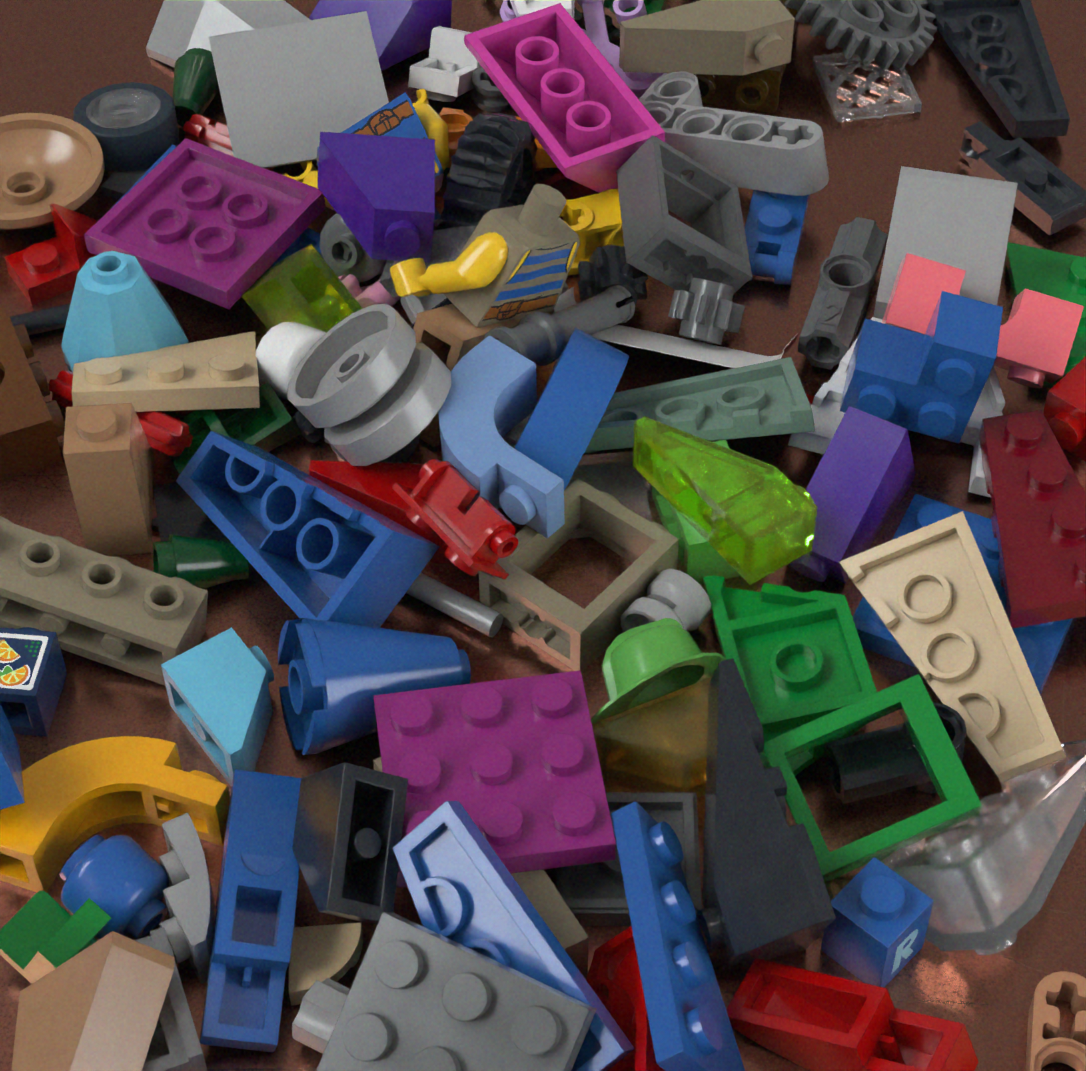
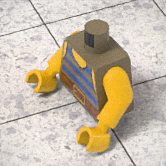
M536 184L533 186L524 205L493 209L483 215L456 260L432 264L427 269L423 258H413L390 267V274L397 295L400 297L409 295L424 297L431 293L444 294L477 328L520 319L531 312H552L557 304L569 270L574 265V258L580 245L578 234L559 217L566 204L565 197L551 186Z

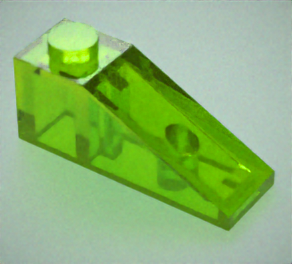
M647 417L634 422L633 466L750 585L812 551L818 507L803 487L795 486L777 467Z

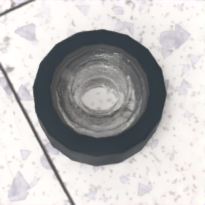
M136 82L112 84L86 95L73 110V121L78 122L91 131L100 143L104 157V170L125 172L150 167L172 145L177 147L180 143L174 100L164 89L152 84Z

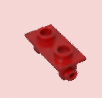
M431 459L426 462L419 472L421 480L414 489L398 483L393 485L392 488L410 506L406 511L407 517L426 533L432 536L439 535L448 545L444 551L445 556L456 567L471 576H476L479 571L502 579H506L509 576L496 561L499 558L508 557L517 548L518 539L515 537V526L487 499L480 496L466 513L464 511L478 493V490L450 462H440L438 459Z

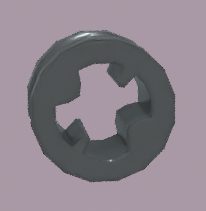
M482 66L477 67L472 74V85L474 87L472 99L474 104L488 112H502L513 108Z

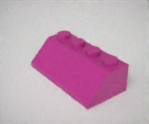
M561 3L464 35L466 47L522 121L528 122L531 133L566 178L598 193L608 189H618L616 171L652 135L665 142V131Z

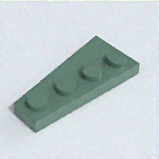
M787 357L616 392L613 394L584 453H595L610 449L815 432L813 412L792 358Z

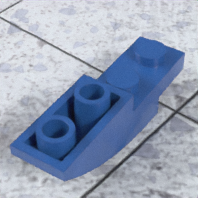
M234 770L215 907L217 911L199 1038L200 1044L274 1053L277 1047L285 976L291 956L300 867L292 846L301 778Z

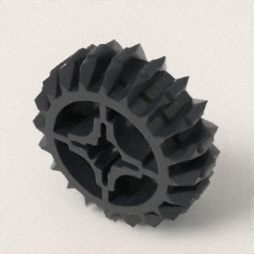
M478 113L465 127L464 135L458 139L457 151L451 156L452 165L449 174L446 176L447 186L442 196L444 199V209L441 218L444 225L441 232L445 239L446 247L457 242L466 245L483 215L490 210L525 204L533 186L536 184L534 176L538 165L535 159L538 148L535 143V136L531 133L528 122L517 120L515 116L502 113Z

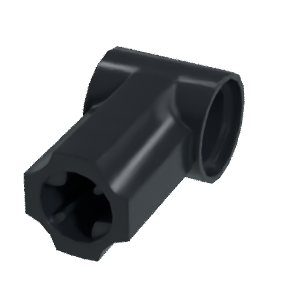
M933 703L962 762L967 731L965 721L951 707ZM905 723L824 744V760L829 783L836 799H841L843 804L907 787H912L917 791L929 794L937 793Z

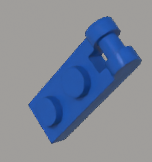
M753 190L745 224V236L752 278L749 281H752L753 275L774 278V284L792 285L810 195L793 196Z

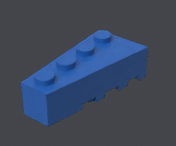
M214 431L208 434L176 480L299 618L380 628L440 547L265 450Z

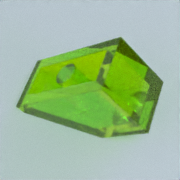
M312 244L277 262L242 295L243 299L268 330L282 322H298L327 333L346 317L363 309Z

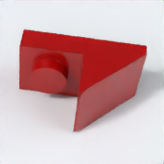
M52 203L50 204V209L54 220L56 237L5 256L9 275L31 306L74 289L77 274L89 258L97 256L88 252L84 234L98 220Z

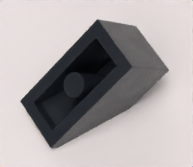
M346 762L301 778L292 850L319 912L378 925L383 912L394 911L399 864L393 847L402 839L408 785L407 778Z

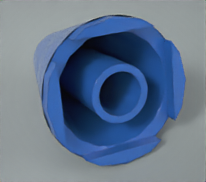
M310 618L287 620L280 632L278 665L290 664L288 686L279 687L280 702L291 744L295 750L303 749L302 755L319 754L377 733L373 695L470 684L471 670L467 653L463 649L458 650L455 642L450 637Z

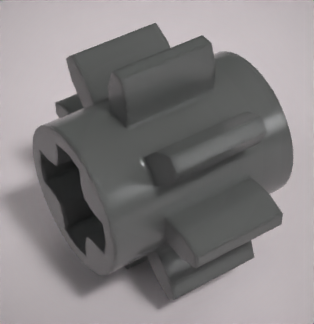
M692 278L689 291L674 290L668 317L682 321L678 335L721 345L724 331L739 333L745 306L732 302L735 287L710 280Z

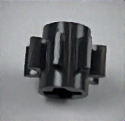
M607 245L597 247V250L592 253L589 262H579L580 281L578 285L581 302L615 285L625 287L632 295L616 302L617 308L633 301L636 305L637 299H647L645 281L648 280V274L626 263L624 246Z

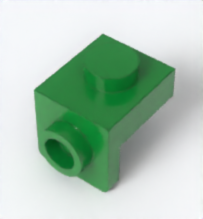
M38 891L1 928L0 955L32 984L97 941L95 939L96 935L108 923L111 917L90 898L71 916L48 893Z

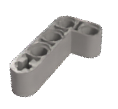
M673 72L659 77L639 99L665 131V143L740 188L805 196L822 190L828 184L829 172L821 126L815 122L703 107L698 78L689 72ZM684 170L683 172H681V174L687 175L692 171Z

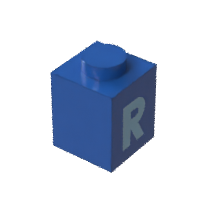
M874 857L831 900L836 918L823 932L821 951L863 983L885 988L922 949L934 900Z

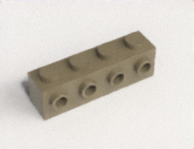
M0 516V627L14 629L31 627L41 631L56 632L62 650L165 685L161 664L200 643L206 632L207 590L193 586L184 579L170 578L135 566L123 558L109 557L74 545L62 537L48 536L13 524L8 519Z

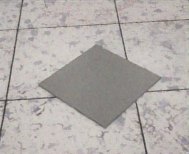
M367 11L208 37L233 156L266 169L317 160L320 132L341 133L389 103Z

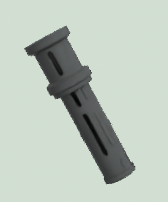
M615 285L609 287L604 292L551 315L540 311L531 312L520 319L518 326L511 329L505 326L496 327L487 332L483 340L490 335L533 361L536 365L547 366L559 359L575 327L589 335H593L616 324L627 322L635 313V303L633 301L617 308L616 302L632 295L625 287Z

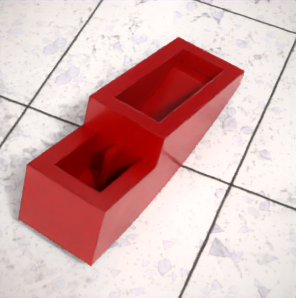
M758 958L754 959L726 1009L733 1029L808 1071H975L978 1064L977 1056L963 1023L895 1008L888 989Z

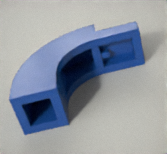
M576 327L559 359L556 360L552 373L513 447L563 479L564 490L609 405L629 359V355Z

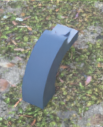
M489 335L463 356L451 371V387L444 404L438 411L442 461L450 462L478 490V493L466 507L467 510L471 508L480 496L487 499L496 509L499 507L503 509L506 515L514 522L521 525L526 524L548 539L565 524L564 480L514 449L503 439L513 427L532 413L537 403L536 363Z

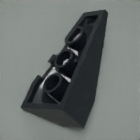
M733 658L719 662L708 688L702 892L704 909H700L697 912V918L708 953L718 952L723 971L752 964L756 958L768 960L806 950L836 918L813 845L804 824L789 827L786 821L784 796L787 795L788 786L780 767L763 766L759 753H762L764 749L762 725Z

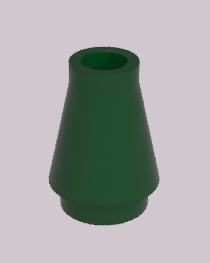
M203 48L189 49L175 62L172 98L174 100L177 123L179 126L184 127L185 122H189L194 114L203 115L219 92L212 52Z
M169 534L168 541L153 542L152 558L153 572L170 578L184 579L201 589H208L234 580H245L249 577V561L231 542Z

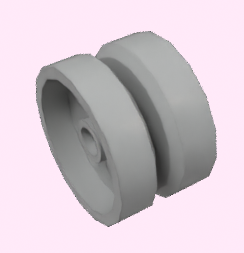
M387 303L373 304L346 317L332 327L311 347L296 367L288 384L287 399L315 428H325L324 437L352 466H368L388 458L409 444L429 425L448 395L451 387V371L424 343H416L415 331L394 308Z

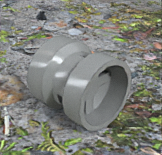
M662 570L647 587V597L636 599L622 614L621 627L623 632L664 618H672L678 621L687 632L694 631L711 613V602L702 586L691 576L680 570Z

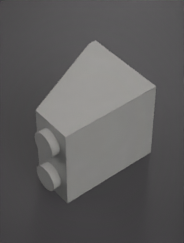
M901 166L874 317L883 319L900 263L907 253L966 270L959 295L997 305L1018 183Z

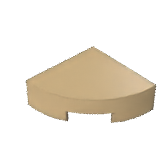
M361 922L294 927L289 963V996L291 1006L301 1004L302 998L316 980L323 982L326 978L337 982L349 968L356 965L363 945Z

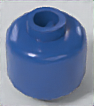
M96 835L90 838L72 854L60 872V877L65 882L61 891V901L72 915L90 898L111 917L108 923L96 935V938L99 940L112 931L126 937L131 934L136 940L144 938L159 925L168 912L167 906L162 902L164 898L163 890L169 887V876L166 870L127 835H115L108 839H105L102 835Z

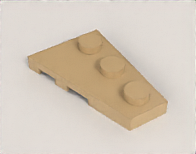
M255 331L169 346L154 351L96 358L86 362L75 363L72 381L73 406L132 403L136 412L260 408L257 357L255 356Z

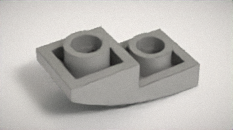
M185 813L162 824L168 853L159 856L158 860L169 876V887L164 889L163 893L170 919L159 923L160 928L165 927L173 957H175V963L178 964L188 959L200 984H203L208 979L217 910L215 909L216 906L205 854L196 828L189 814Z

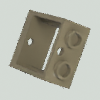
M578 478L564 490L565 524L548 539L527 525L515 535L518 539V546L515 551L508 557L499 558L496 561L509 576L506 579H502L479 571L480 603L503 614V625L572 670H581L582 673L611 645L618 635L623 633L621 627L622 614L636 599L647 597V587L659 573L666 569L677 570L679 539L670 534L661 524L648 521L620 504L611 494L600 492ZM579 530L632 562L585 609L531 575Z

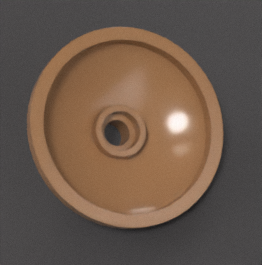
M19 113L0 117V230H25L51 224L54 220L50 204H58L64 208L76 211L95 193L102 181L105 164L100 143L91 131L78 122L53 114Z

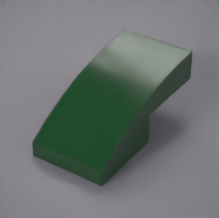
M267 382L259 387L260 408L225 409L219 414L214 409L194 410L180 419V421L187 423L189 426V434L193 437L190 447H185L180 456L169 457L179 474H181L211 431L259 447L266 452L281 446L299 435L301 431L274 389Z

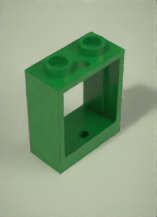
M919 674L764 742L763 752L767 763L763 764V766L780 767L788 786L787 795L784 796L786 804L796 825L803 823L806 828L824 883L868 864L874 857L880 859L979 815L982 804ZM898 710L942 803L829 852L787 759Z

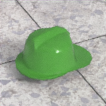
M664 618L641 625L618 635L606 650L602 664L609 702L591 718L594 738L605 736L656 707L671 703L701 689L710 682L719 662L726 660L725 657L719 653H703L691 635L683 629L678 621L672 618Z

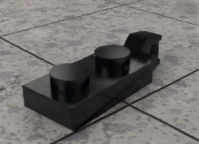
M981 121L964 128V137L959 154L969 163L970 168L980 178L1018 183L1014 206L1049 236L1086 217V190L1022 138L1019 137L1012 141L1003 140Z

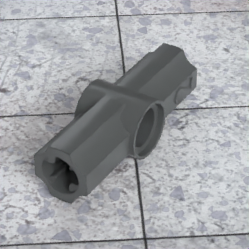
M855 217L852 222L840 225L830 255L821 264L819 285L798 341V352L808 358L811 366L831 370L834 365L839 364L854 343L859 326L863 324L867 317L869 296L883 259L888 234L882 232L877 227L875 220Z

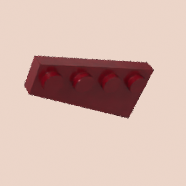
M1041 410L982 419L979 441L987 494L991 495L993 507L991 516L993 537L997 538L1000 584L1005 589L1007 602L1005 613L1011 627L1018 628L1086 616V494Z

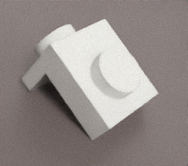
M442 26L433 28L429 57L410 66L408 87L424 89L428 99L442 102L455 101L456 97L474 88L472 85V74L480 64L464 44V35L471 32Z

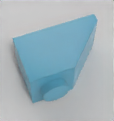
M231 627L161 664L170 706L232 787L235 769L255 771L273 713L269 683L274 681V673L262 650L258 646L248 648Z

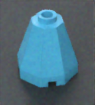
M109 251L100 253L86 261L77 274L61 343L64 361L69 371L73 372L75 363L86 362L96 358L148 352L189 343L172 309L135 256Z

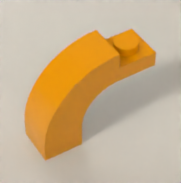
M119 736L101 738L69 746L35 762L22 771L25 803L0 810V881L36 893L38 891H45L47 893L70 854L83 841L99 831L116 825L147 823L162 827L163 823L188 813L196 828L199 839L224 846L230 794L228 784L221 783L214 776L198 770L183 771L177 743L142 736Z

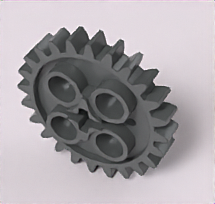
M786 0L784 3L786 7L799 10L795 20L801 23H809L812 26L809 32L811 36L823 35L827 38L826 47L828 49L839 46L843 49L846 59L849 60L853 54L859 55L864 66L869 67L871 62L875 60L883 70H887L891 63L899 70H902L906 63L911 66L915 65L934 40L932 36L937 30V27L931 24L935 19V14L925 10L928 6L927 0Z

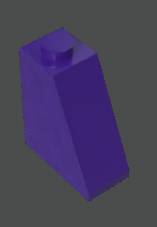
M320 132L318 188L334 210L340 214L343 222L370 258L393 261L423 258L425 263H431L435 215V140Z
M848 406L781 537L788 559L792 560L790 565L796 571L816 581L825 582L827 576L846 584L849 577L839 561L870 548L916 476L908 430L906 428Z

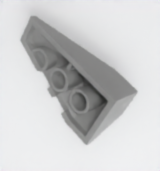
M164 0L148 40L146 51L148 57L175 68L176 60L189 49L203 48L211 51L208 38L210 36L309 21L310 19L284 0Z

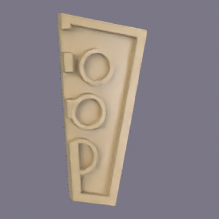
M963 511L839 561L845 573L942 704L956 710L964 719L967 730L966 736L1000 782L1066 757Z

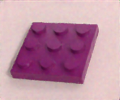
M185 138L95 223L84 236L88 252L98 255L103 252L116 251L135 256L149 277L230 309L326 209L325 196L315 187Z
M581 670L373 695L382 772L408 779L402 839L444 802L459 801L511 874L615 860L616 842ZM398 866L396 885L397 888L407 887L400 866Z

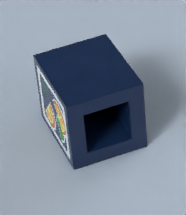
M0 627V704L14 734L48 737L67 676L57 633L41 631L31 627L19 629Z

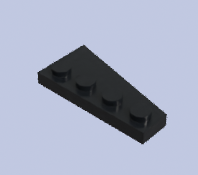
M927 0L928 6L925 10L935 14V19L932 22L933 25L937 27L940 35L1013 138L1038 139L1042 137L1067 136L1070 117L1031 0Z

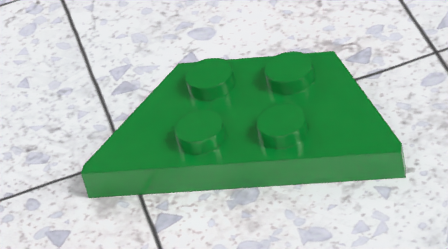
M711 575L703 577L705 592L708 594L711 602V615L722 655L726 660L733 658L761 722L764 742L877 692L845 595L815 590L802 593L794 591L789 586L763 583L761 592L726 587L725 577ZM865 725L856 728L850 732H847L841 736H838L832 740H829L825 743L848 738L854 733H856L858 730L863 728ZM825 743L787 759L795 776L824 756ZM764 752L759 753L762 764L767 763Z

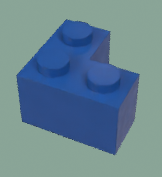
M942 291L925 334L865 318L849 361L840 411L845 413L848 406H851L907 430L959 444L996 360L1003 307Z

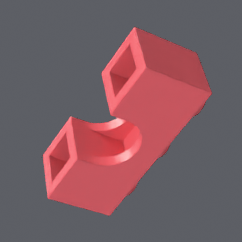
M907 253L900 263L882 323L925 334L941 292L945 291L959 295L966 270ZM1025 288L1015 297L1007 322L1000 327L997 355L993 366L1009 370L1007 379L1021 385L1042 388L1044 381L1049 383L1055 382L1064 374L1084 306Z

